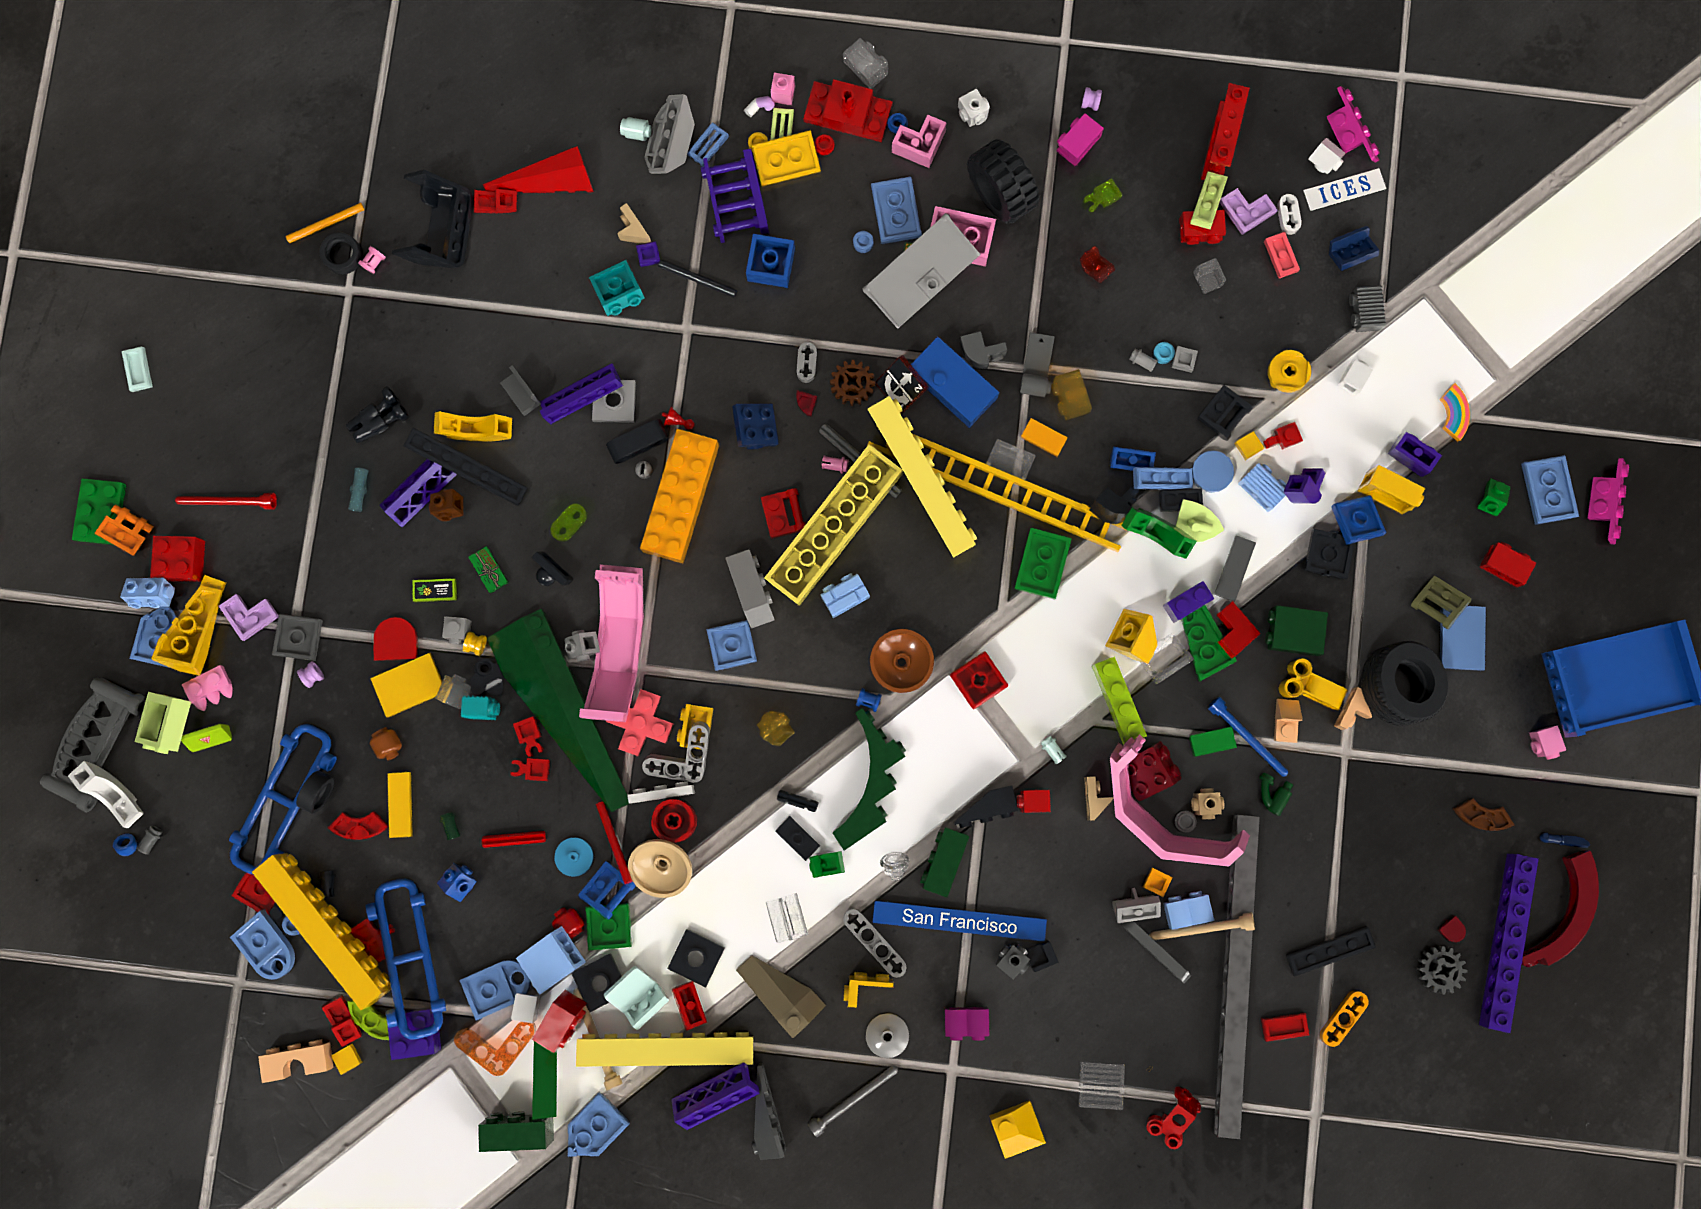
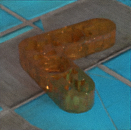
M519 1022L498 1050L469 1028L458 1031L454 1037V1043L461 1051L494 1076H501L509 1070L536 1032L535 1023ZM529 1025V1032L531 1033L525 1034L521 1040L517 1038L523 1031L521 1026ZM468 1034V1040L471 1043L478 1041V1043L473 1046L472 1050H469V1047L472 1045L468 1042L463 1044L460 1035ZM509 1042H515L518 1045V1051L515 1054L507 1051V1044ZM479 1046H484L487 1049L488 1053L485 1058L477 1056L476 1050ZM492 1054H494L495 1057H493L492 1059L495 1062H499L501 1060L503 1062L502 1067L504 1069H499L497 1071L495 1069L496 1064L494 1062L490 1061L487 1064L486 1061L489 1058H491Z

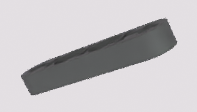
M1134 921L1122 923L1121 926L1176 978L1185 984L1191 977L1189 972Z

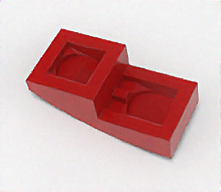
M496 189L495 192L474 190V213H511L517 211V191Z
M343 995L323 1004L322 1010L332 1024L331 1030L342 1047L362 1037L360 1028L354 1022L349 1012L348 1003Z

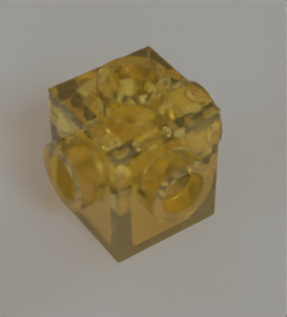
M767 712L757 724L761 730L759 732L761 737L765 741H769L771 745L781 746L795 733L789 725V718L782 712Z

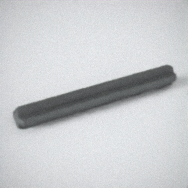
M825 423L820 428V434L855 463L861 453L828 424ZM895 483L889 493L896 498L902 492V489Z

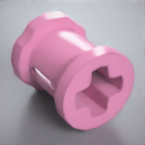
M370 246L368 254L358 264L374 274L376 272L374 269L386 257Z

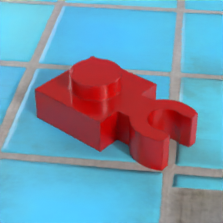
M530 717L513 724L519 743L527 744L525 751L529 757L533 756L531 749L534 746L538 748L539 753L543 752L542 745L536 741L537 738L542 736L535 717Z
M527 758V764L519 760L512 761V764H518L520 767L518 772H511L512 776L518 777L526 773L525 780L548 781L550 760Z

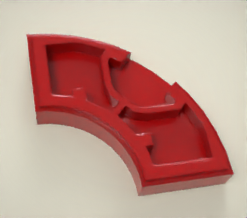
M375 811L362 818H354L342 812L328 829L340 837L360 840L379 835L389 825Z

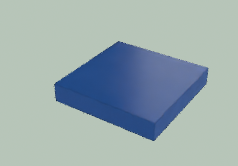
M1371 495L1335 503L1331 506L1346 545L1386 534Z

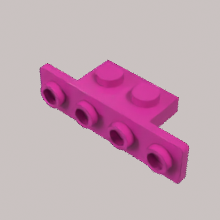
M1339 86L1337 89L1345 106L1327 116L1334 134L1345 154L1364 144L1371 160L1376 163L1379 161L1377 155L1380 152L1376 144H1371L1368 138L1371 136L1368 127L1366 125L1363 126L1360 121L1362 114L1358 107H1353L1351 101L1354 98L1350 90H1345L1342 86Z
M1618 458L1616 478L1593 477L1588 519L1610 521L1608 535L1610 544H1616V539H1620L1621 526H1618V520L1623 517L1624 512L1621 498H1625L1626 485H1623L1624 477H1628L1629 465H1626L1623 458Z

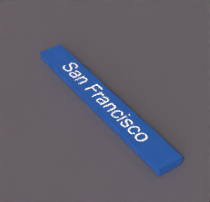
M875 901L873 923L1045 941L1047 919L884 901Z

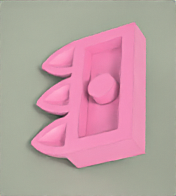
M222 665L182 684L189 701L201 711L206 710V697L210 702L217 705L220 700L219 691L228 698H231L233 694L231 681Z

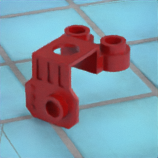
M1175 1087L1174 1095L1177 1098V1105L1168 1115L1164 1113L1162 1117L1158 1115L1150 1116L1146 1126L1147 1131L1151 1135L1165 1134V1144L1171 1149H1177L1182 1145V1133L1195 1120L1196 1114L1201 1112L1200 1102L1187 1089ZM1181 1114L1185 1117L1186 1122L1180 1125L1172 1119L1173 1116Z

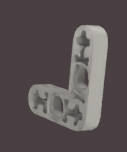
M702 721L692 725L689 732L686 759L650 754L642 764L643 771L650 776L692 783L699 782L705 772L710 735L709 726ZM698 728H700L703 733L700 738V741H696L698 733L695 731H697ZM698 747L702 750L703 755L696 757L692 754L691 749ZM651 761H654L655 769L651 768ZM664 762L665 765H664V768H663V771H662V770H661V768H662L661 765H662V763ZM694 763H698L696 769L698 773L696 776L692 772ZM676 764L679 767V771L677 773L670 772L668 765Z

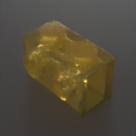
M1080 370L1055 376L1051 387L1054 396H1058L1060 402L1058 403L1060 415H1064L1065 420L1089 414L1092 407Z

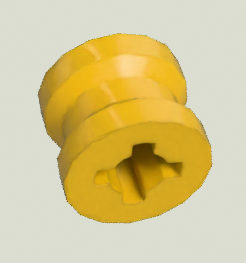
M469 631L463 643V651L467 653L471 651L475 655L481 656L486 646L487 637L484 635L476 636L475 633Z

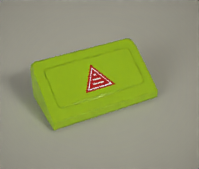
M217 724L182 735L181 741L191 752H196L231 741L232 735L229 725Z

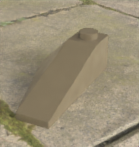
M753 955L736 969L792 1038L803 1030L826 1006L811 988L799 983Z

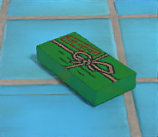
M487 546L469 556L471 563L489 593L509 583Z

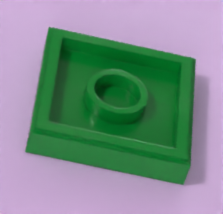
M629 903L618 904L609 920L593 907H585L588 951L632 947Z

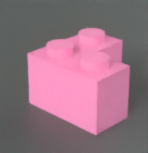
M927 115L920 132L900 125L892 142V153L930 168L945 134L946 122Z

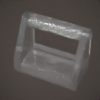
M1173 633L1157 642L1158 645L1154 655L1173 643L1182 657L1158 673L1149 663L1140 662L1155 685L1194 660L1189 651Z

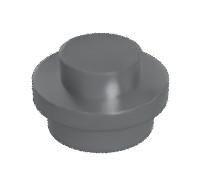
M1181 811L1176 815L1175 826L1179 831L1191 832L1196 827L1197 820L1193 813Z

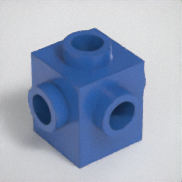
M453 863L444 872L437 884L445 894L461 902L477 881L472 876L473 871L465 865L460 867Z

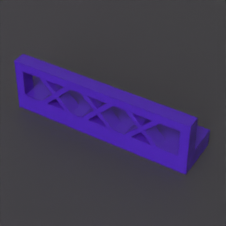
M611 363L540 401L542 417L552 424L622 387L623 384L615 366Z
M426 459L380 504V507L399 526L403 527L430 501V494L439 492L457 474L451 471L448 474H441L442 466ZM430 478H437V485L434 488L426 489V482ZM422 493V500L419 503H411V496L413 494ZM399 508H407V514L401 520L394 515Z
M742 1063L673 1098L674 1122L688 1130L760 1094L759 1086L750 1080L748 1065ZM742 1072L743 1080L733 1083L736 1075ZM725 1082L721 1091L714 1092L719 1083ZM707 1091L703 1100L696 1101L701 1092ZM689 1100L686 1108L680 1111L679 1103Z

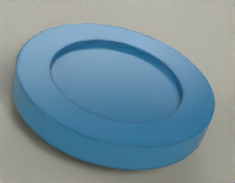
M581 838L566 839L559 844L555 851V864L567 876L583 875L593 864L594 853L592 847Z

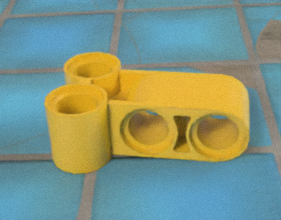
M1297 659L1289 663L1287 671L1291 678L1283 680L1279 685V692L1283 697L1292 698L1303 695L1331 709H1340L1348 691L1347 689L1312 673V665L1307 659ZM1298 663L1303 666L1302 674H1299L1296 671V665ZM1289 683L1295 686L1293 694L1287 689Z

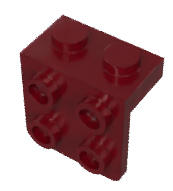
M1161 741L1139 753L1128 764L1130 788L1138 801H1142L1165 790L1182 779L1178 766L1172 762L1168 748Z

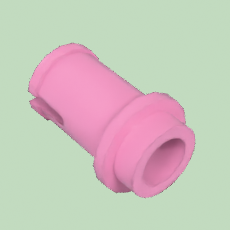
M823 456L822 461L830 462L831 464L822 463V469L840 471L841 474L847 472L849 460L845 459V457L840 459Z

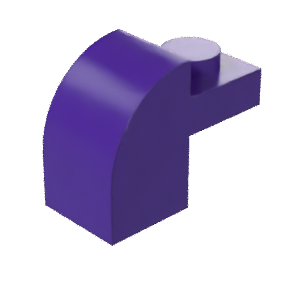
M1303 468L1301 475H1290L1284 489V494L1293 504H1316L1322 497L1319 489L1325 477V471L1323 468Z

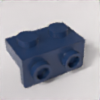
M1368 226L1355 229L1330 241L1329 256L1341 271L1379 256L1378 247L1369 237L1370 228Z

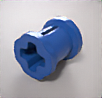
M862 688L856 706L862 705L876 712L882 694L875 695Z

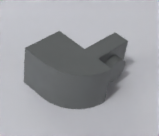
M981 332L960 337L963 356L967 363L975 368L987 369L990 359L994 362L1006 356L1007 347L1005 342L985 347Z

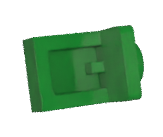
M1491 478L1486 484L1485 495L1478 504V509L1498 516L1508 503L1510 486Z
M842 851L811 856L809 858V869L813 878L845 873Z

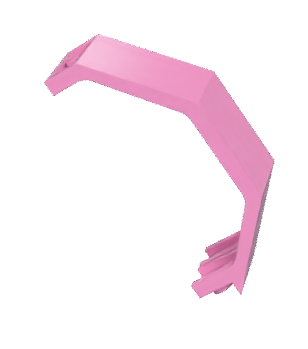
M600 564V570L595 572V579L599 582L600 622L598 631L600 652L596 653L595 667L584 709L580 708L579 717L626 722L637 679L644 618L643 568Z
M1139 734L1135 739L1129 738L1123 746L1118 743L1110 756L1115 817L1158 857L1166 860L1230 866L1245 852L1250 837L1245 830H1242L1233 840L1223 842L1176 836L1164 828L1131 795L1128 764L1138 755V751L1146 740Z

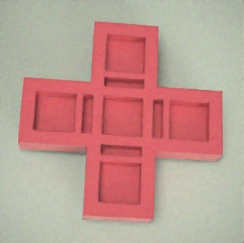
M640 689L634 708H629L626 722L606 721L625 729L618 748L619 750L639 756L646 737L665 744L667 743L674 724L654 717L661 696Z

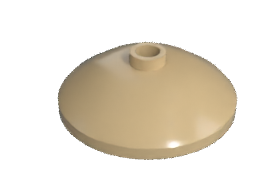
M652 839L639 844L633 850L628 861V871L635 885L644 893L653 897L669 898L680 894L687 888L692 877V864L686 852L678 845L667 840Z

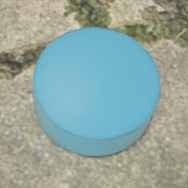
M1168 342L1157 344L1153 350V357L1160 364L1169 363L1175 355L1174 347Z

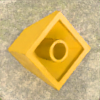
M1123 609L1105 646L1133 660L1148 664L1158 645L1153 616Z
M1030 1100L989 1115L1005 1159L1046 1143Z

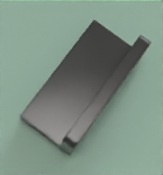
M511 365L509 368L513 374L500 382V384L525 416L541 405V403L517 370Z

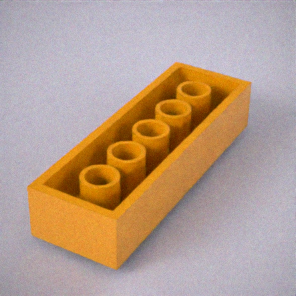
M680 429L676 430L640 549L644 553L684 563L718 452L719 443L717 440Z

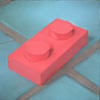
M1285 232L1264 240L1279 279L1297 273L1300 270Z

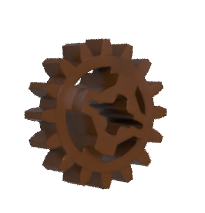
M852 360L851 365H848L844 361V367L837 365L836 369L838 372L831 373L832 377L835 378L830 380V385L834 386L831 388V392H837L835 399L842 398V404L850 401V406H853L854 401H857L861 405L862 398L866 401L869 400L867 393L873 394V389L870 387L875 386V381L871 380L874 378V374H868L869 366L862 368L863 362L855 365V361ZM840 377L844 381V384L841 385V388H839L838 385ZM864 378L866 379L865 389L861 385V382L864 380ZM849 380L852 382L856 380V386L853 384L849 386Z

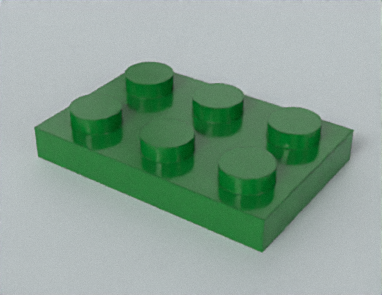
M81 479L72 535L73 541L113 545L97 536L95 532L106 516L114 520L118 516L111 512V509L115 504L123 508L126 484Z
M1030 528L1014 589L1055 600L1072 538Z

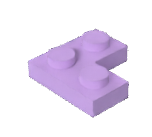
M1238 188L1221 198L1219 202L1242 235L1278 211L1267 194L1248 204Z
M235 594L219 605V608L243 641L279 617L268 599H264L249 610L240 595Z

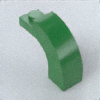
M1131 508L1121 525L1124 529L1143 535L1155 541L1173 555L1187 559L1197 540L1180 528L1141 508L1138 510Z

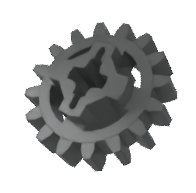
M1438 946V950L1435 947H1430L1431 953L1424 951L1425 959H1418L1422 963V967H1417V970L1422 971L1418 978L1426 980L1423 986L1427 988L1431 986L1430 991L1435 993L1439 991L1440 994H1445L1446 990L1449 993H1454L1453 987L1460 989L1459 981H1466L1462 977V973H1467V970L1462 968V965L1466 962L1458 960L1461 954L1453 953V948L1448 947L1445 949V946ZM1442 955L1449 957L1452 961H1445ZM1438 978L1442 984H1437L1432 979Z

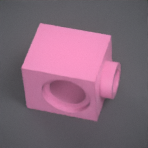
M774 73L771 87L772 101L774 103L792 105L795 91L794 76Z

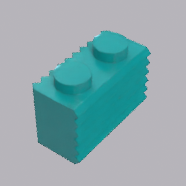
M465 695L462 697L461 717L496 720V716L500 714V703H497V700L494 698Z

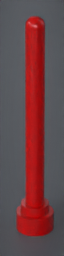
M264 493L259 497L178 496L175 502L179 505H259L264 509L274 510L277 499L275 493Z

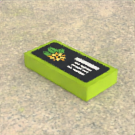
M456 579L413 580V602L457 600Z

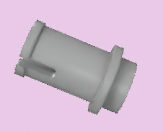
M1134 349L1129 360L1132 361V364L1136 363L1151 372L1157 363V359L1141 352L1142 349Z

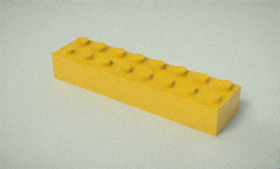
M287 853L272 855L252 871L254 876L359 1009L363 1010L376 1003L391 990L389 976L379 970L377 967L378 962L374 957L367 955L364 951V944L352 936L349 925L344 921L341 922L337 917V910L325 902L324 894L320 889L314 888L310 883V876L305 871L299 869L295 857Z

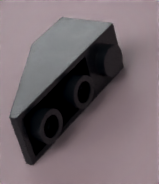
M1013 786L989 790L953 822L954 825L959 824L960 828L972 826L971 821L980 820V823L993 821V816L1001 815L1002 819L1014 816L1013 812L1018 811Z

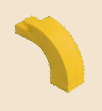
M439 411L435 412L434 433L445 435L449 439L464 441L506 440L512 437V418L497 414L484 417H466Z

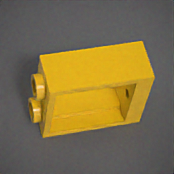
M1377 465L1365 474L1357 491L1365 496L1371 495L1373 500L1404 514L1420 506L1424 499L1422 494L1425 488L1381 465Z

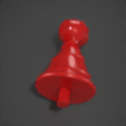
M672 406L668 414L662 413V416L666 417L664 426L683 425L686 430H691L694 427L693 420H684Z

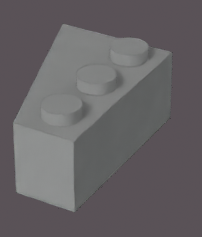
M748 549L726 557L743 611L751 629L774 621L775 619L769 605L773 603L769 591H764L763 586L766 585L762 573L758 574L756 569L760 567L757 556H752Z

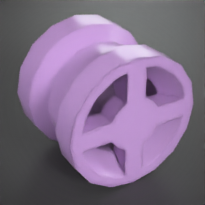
M1086 87L1081 108L1091 107L1093 110L1098 111L1102 90L1092 91Z
M313 661L308 663L306 668L297 670L299 678L308 688L312 687L314 682L324 679L322 671Z

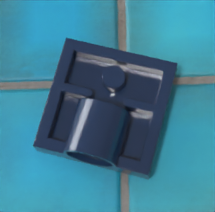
M735 404L732 406L738 447H746V449L752 450L779 444L773 404Z

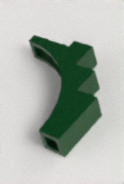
M863 708L855 714L864 729L868 742L870 757L869 777L858 806L846 822L832 833L844 851L887 822L885 819L888 816L881 805L877 807L875 803L896 790L894 786L897 784L891 773L886 774L885 771L906 757L904 755L906 749L900 741L895 742L893 739L886 744L884 740L887 739V736L881 728L876 729L872 723L875 721L869 710L865 712Z

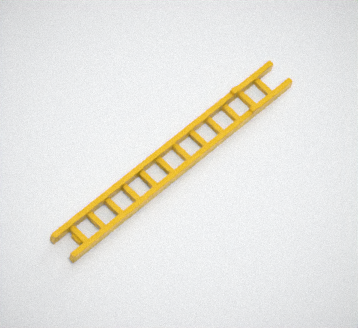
M919 437L923 446L931 449L929 456L932 460L936 452L950 457L944 472L932 468L935 474L940 473L943 480L1115 552L1120 551V545L1104 539L1110 523H1104L1099 537L1085 531L1090 516L1098 518L1089 511L1090 507L1078 503ZM869 441L868 445L870 444L881 454L897 460L887 443L885 445L887 448H884ZM955 459L970 465L964 480L949 475ZM974 468L989 473L983 488L968 483ZM993 476L1008 481L1002 496L988 491ZM1013 484L1028 489L1022 504L1007 499ZM1032 492L1047 497L1041 513L1026 507ZM1052 500L1066 505L1060 520L1046 515ZM1071 508L1086 513L1080 528L1065 523ZM1122 523L1112 524V525H1115V526H1117V527H1119V528L1124 529V528L1121 526Z

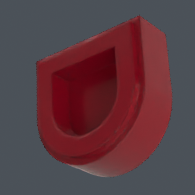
M1454 915L1438 928L1443 937L1451 942H1460L1466 935L1465 926Z

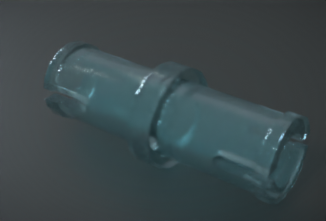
M355 468L353 486H350L351 498L348 507L351 511H362L364 494L367 493V488H365L368 474L367 469Z

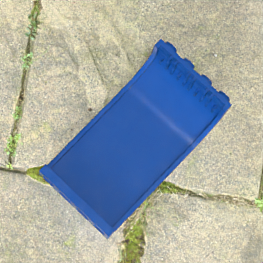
M1686 620L1541 653L1565 738L1586 735V731L1701 705V671Z

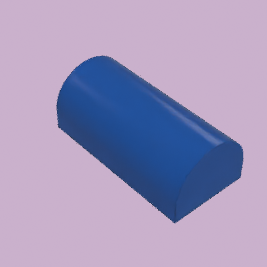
M1113 447L1110 457V468L1133 471L1135 467H1154L1156 452Z

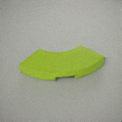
M353 1000L347 1001L349 1012L357 1026L359 1025L368 1035L374 1038L389 1040L386 1016L379 1013L373 1005L360 1010Z

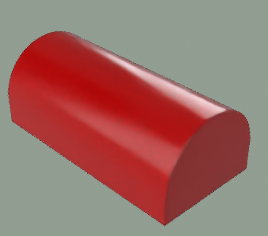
M686 982L672 988L685 1030L688 1031L707 1023L694 982Z

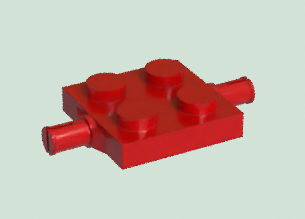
M367 918L351 929L350 933L352 936L364 944V951L368 956L374 957L378 963L385 959L381 932L372 921H369ZM389 924L388 926L391 934L395 932V929L392 928V924Z

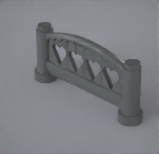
M98 677L90 685V688L94 691L93 695L74 716L61 740L52 773H46L40 780V785L44 789L76 804L78 809L86 813L95 807L98 799L88 793L79 791L70 778L64 774L65 768L69 767L68 763L71 759L75 760L77 766L83 761H87L102 768L129 714L141 715L147 698L140 693L134 694L104 678ZM104 701L111 716L96 718L94 713L99 709V703ZM93 720L101 736L85 737L84 732L89 728V722ZM79 741H85L91 755L75 756L74 751L79 747Z

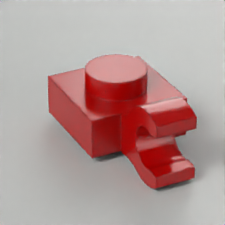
M1293 422L1275 429V436L1267 438L1263 441L1266 449L1280 445L1283 450L1301 443L1303 439L1296 423Z

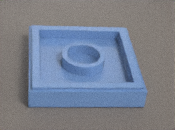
M748 620L706 629L715 671L757 662Z

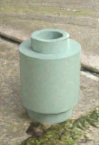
M631 117L622 119L620 134L624 135L625 138L646 141L647 137L650 138L652 126L649 125L648 120Z

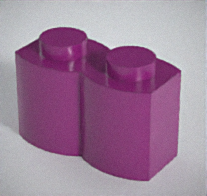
M988 1007L945 1008V1036L950 1037L952 1041L963 1040L965 1036H971L972 1040L976 1041L985 1040V1036H989Z

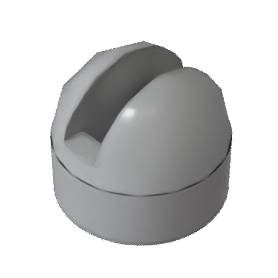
M641 461L636 465L635 472L640 478L646 479L651 476L653 469L648 462ZM645 464L644 474H641L642 465Z

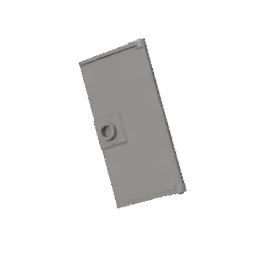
M945 213L862 289L898 329L981 254L953 223L950 215Z

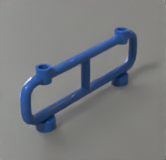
M302 724L294 729L291 736L288 734L283 736L280 745L284 749L240 832L235 830L230 836L229 841L233 843L230 851V860L233 865L246 873L254 875L252 871L258 866H252L241 860L239 851L246 844L248 834L267 798L288 807L289 810L260 865L272 855L285 853L278 848L299 810L296 804L299 791L293 801L272 789L290 754L296 749L301 734L307 732L320 738L322 741V747L303 784L315 771H319L321 768L329 772L336 763L337 757L329 753L331 748L329 735L313 725Z
M406 878L385 882L377 888L374 897L375 902L366 904V912L369 921L378 919L395 1007L386 1011L388 1027L398 1026L400 1033L405 1038L413 1040L437 1033L443 1023L442 1012L447 1011L445 999H439L421 906L426 905L423 892L418 893L417 886L412 880ZM406 887L410 893V901L421 950L394 957L383 895L388 890ZM423 959L434 1023L430 1027L412 1031L407 1026L396 965Z

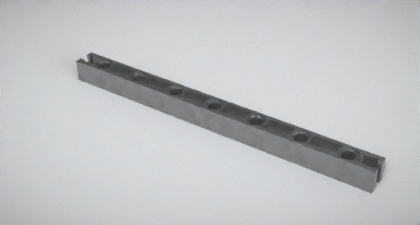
M1233 815L1232 840L1242 830H1245L1250 837L1245 852L1230 865L1227 920L1239 919V916H1243V913L1252 912L1254 917L1259 817ZM1241 927L1226 930L1213 1132L1217 1134V1137L1240 1139L1253 933V930H1241Z

